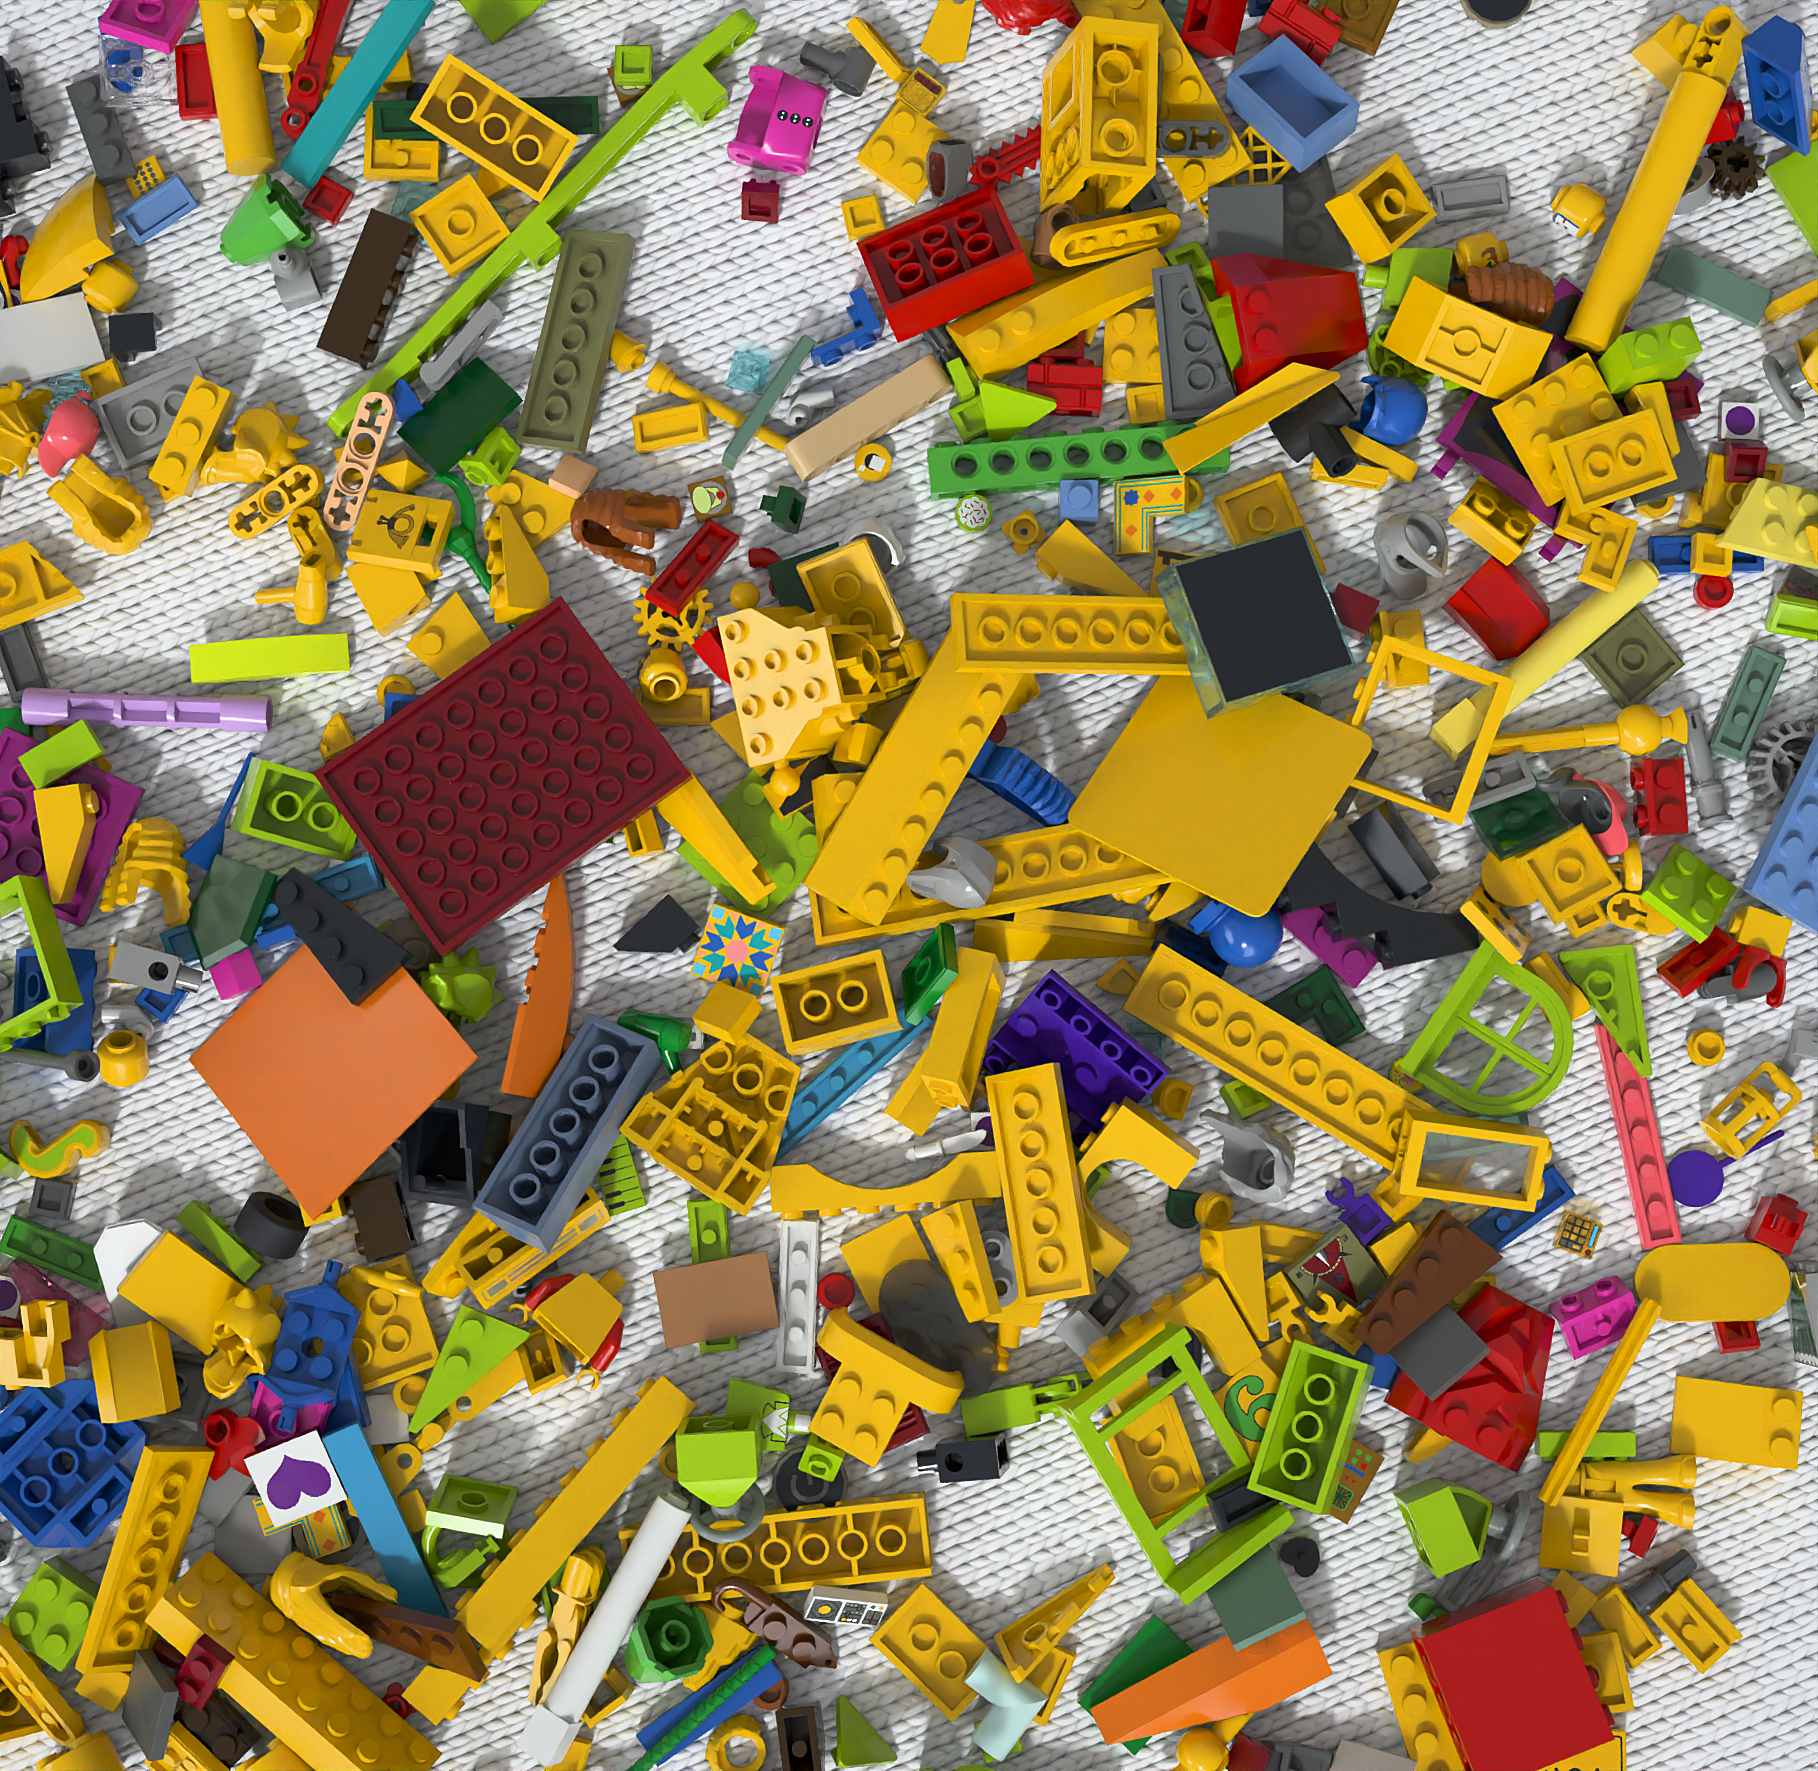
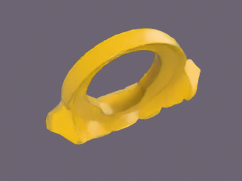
M739 1714L731 1717L727 1722H723L720 1728H717L716 1733L711 1735L712 1740H709L707 1743L705 1757L709 1760L707 1764L712 1766V1771H758L766 1757V1747L760 1735L761 1725L752 1716ZM735 1735L749 1738L757 1747L755 1759L747 1766H735L726 1757L724 1745Z

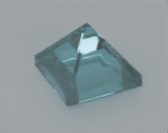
M735 350L726 387L762 395L771 359Z

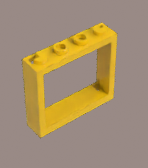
M1384 634L1381 643L1373 642L1366 660L1367 663L1373 664L1368 679L1360 677L1353 698L1360 700L1355 714L1347 712L1343 723L1360 731L1362 730L1390 652L1494 688L1495 691L1450 810L1357 776L1354 777L1349 786L1462 826L1516 680Z

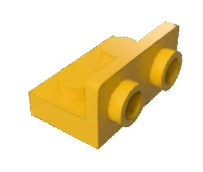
M1420 609L1387 613L1386 610L1378 611L1369 626L1371 644L1374 641L1381 643L1385 634L1425 649ZM1390 652L1380 679L1383 690L1428 685L1430 683L1428 665Z

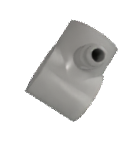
M297 247L284 248L273 252L269 256L275 285L287 312L323 300L319 283L305 249Z

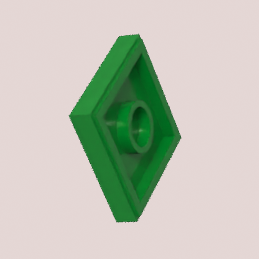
M940 923L901 972L905 1021L917 1026L959 974L954 926L948 923Z

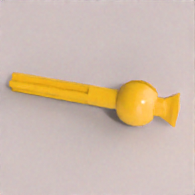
M1635 704L1625 707L1617 714L1615 721L1496 734L1489 757L1505 756L1519 750L1526 754L1617 744L1623 752L1629 755L1642 756L1654 751L1661 744L1662 738H1671L1680 743L1687 744L1688 722L1682 706L1667 716H1660L1654 708L1648 705Z
M1255 1712L1215 1721L1209 1729L1204 1726L1189 1729L1181 1736L1176 1746L1175 1754L1180 1763L1169 1771H1224L1230 1757L1226 1745L1243 1728Z

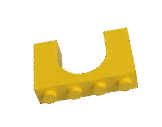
M1127 1096L1119 1105L1113 1101L1100 1119L1105 1123L1097 1135L1091 1131L1078 1148L1082 1155L1076 1161L1092 1268L1106 1278L1110 1276L1130 1250L1133 1238L1103 1217L1093 1207L1087 1193V1178L1090 1173L1104 1162L1125 1159L1142 1165L1176 1190L1199 1160L1201 1151Z
M1195 1273L1186 1278L1181 1283L1182 1288L1172 1295L1165 1294L1155 1299L1150 1305L1152 1308L1143 1315H1134L1123 1321L1119 1326L1121 1330L1110 1337H1101L1092 1342L1088 1347L1089 1351L1080 1358L1093 1381H1095L1164 1330L1168 1322L1177 1327L1182 1325L1190 1328L1200 1340L1216 1370L1229 1376L1238 1373L1262 1356V1353L1219 1278L1205 1273ZM1147 1374L1107 1402L1114 1417L1152 1390ZM1158 1402L1122 1429L1126 1436L1140 1441L1169 1421L1170 1418L1161 1403Z

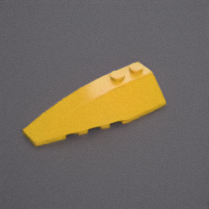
M1157 248L1036 282V284L967 313L946 325V329L979 380L995 381L1035 359L1041 353L1053 349L1078 335L1080 331L1087 330L1153 293L1152 269L1168 267L1169 265Z

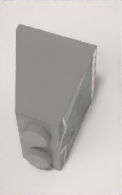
M1817 1260L1793 1262L1794 1269H1788L1791 1286L1786 1300L1795 1362L1818 1368Z

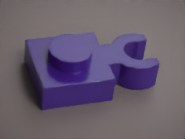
M1342 1177L1340 1182L1347 1189L1346 1195L1342 1198H1336L1329 1190L1325 1192L1329 1203L1345 1209V1212L1338 1219L1348 1226L1361 1245L1365 1247L1393 1221L1367 1192L1357 1199L1350 1180Z

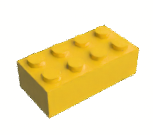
M450 53L447 54L410 117V120L540 203L579 140V137Z

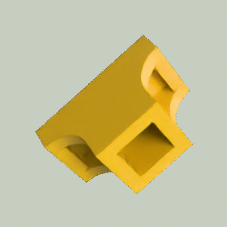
M855 722V725H851L848 730H845L836 742L833 760L854 769L867 770L888 733L872 725Z

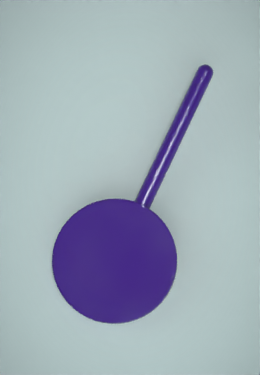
M1779 1129L1762 1138L1743 1157L1781 1138L1785 1132ZM1698 1150L1680 1153L1673 1158L1667 1167L1673 1198L1688 1207H1703L1712 1203L1723 1189L1724 1174L1722 1168L1737 1160L1728 1156L1718 1162L1710 1154Z

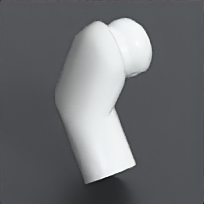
M832 388L799 393L787 410L786 419L790 426L795 429H802L808 424L816 409L835 406Z

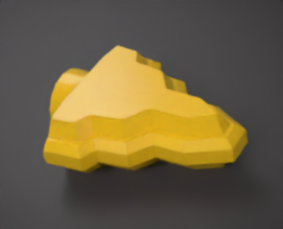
M721 1599L722 1604L725 1606L723 1613L716 1610L712 1603L706 1601L690 1603V1609L695 1606L704 1612L714 1640L711 1651L705 1657L706 1662L703 1669L696 1675L683 1678V1686L695 1692L713 1680L721 1665L732 1664L741 1651H750L759 1638L757 1634L748 1629V1625L743 1620L744 1608L730 1599Z

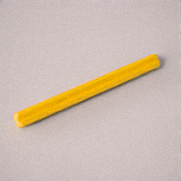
M1645 1297L1642 1300L1545 1480L1538 1498L1550 1506L1555 1507L1560 1501L1662 1311V1305L1649 1297Z

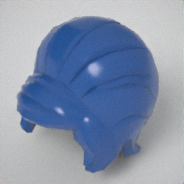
M1380 375L1362 377L1361 382L1369 384L1373 390L1366 395L1361 405L1360 421L1349 422L1348 427L1383 445L1397 446L1413 440L1422 430L1428 412L1427 397L1419 385L1403 377Z

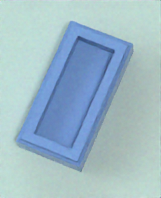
M175 173L115 214L139 246L199 207L200 204L180 175Z

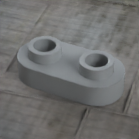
M992 1229L981 1232L984 1248L990 1242H995L1000 1247L998 1255L995 1257L987 1255L994 1283L1001 1280L1007 1284L1006 1292L1002 1295H997L1000 1307L1010 1305L1018 1295L1011 1243L1002 1232Z

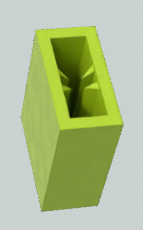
M1688 316L1620 335L1595 363V366L1613 399L1618 400L1624 398L1636 385L1674 381L1699 356L1703 349L1692 320Z

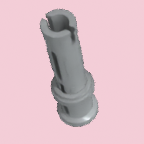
M1695 712L1692 716L1686 714L1688 742L1684 746L1694 782L1690 794L1691 798H1696L1701 818L1698 826L1701 829L1731 822L1733 818L1731 814H1727L1722 794L1725 786L1721 780L1716 778L1701 718L1702 714L1701 712Z

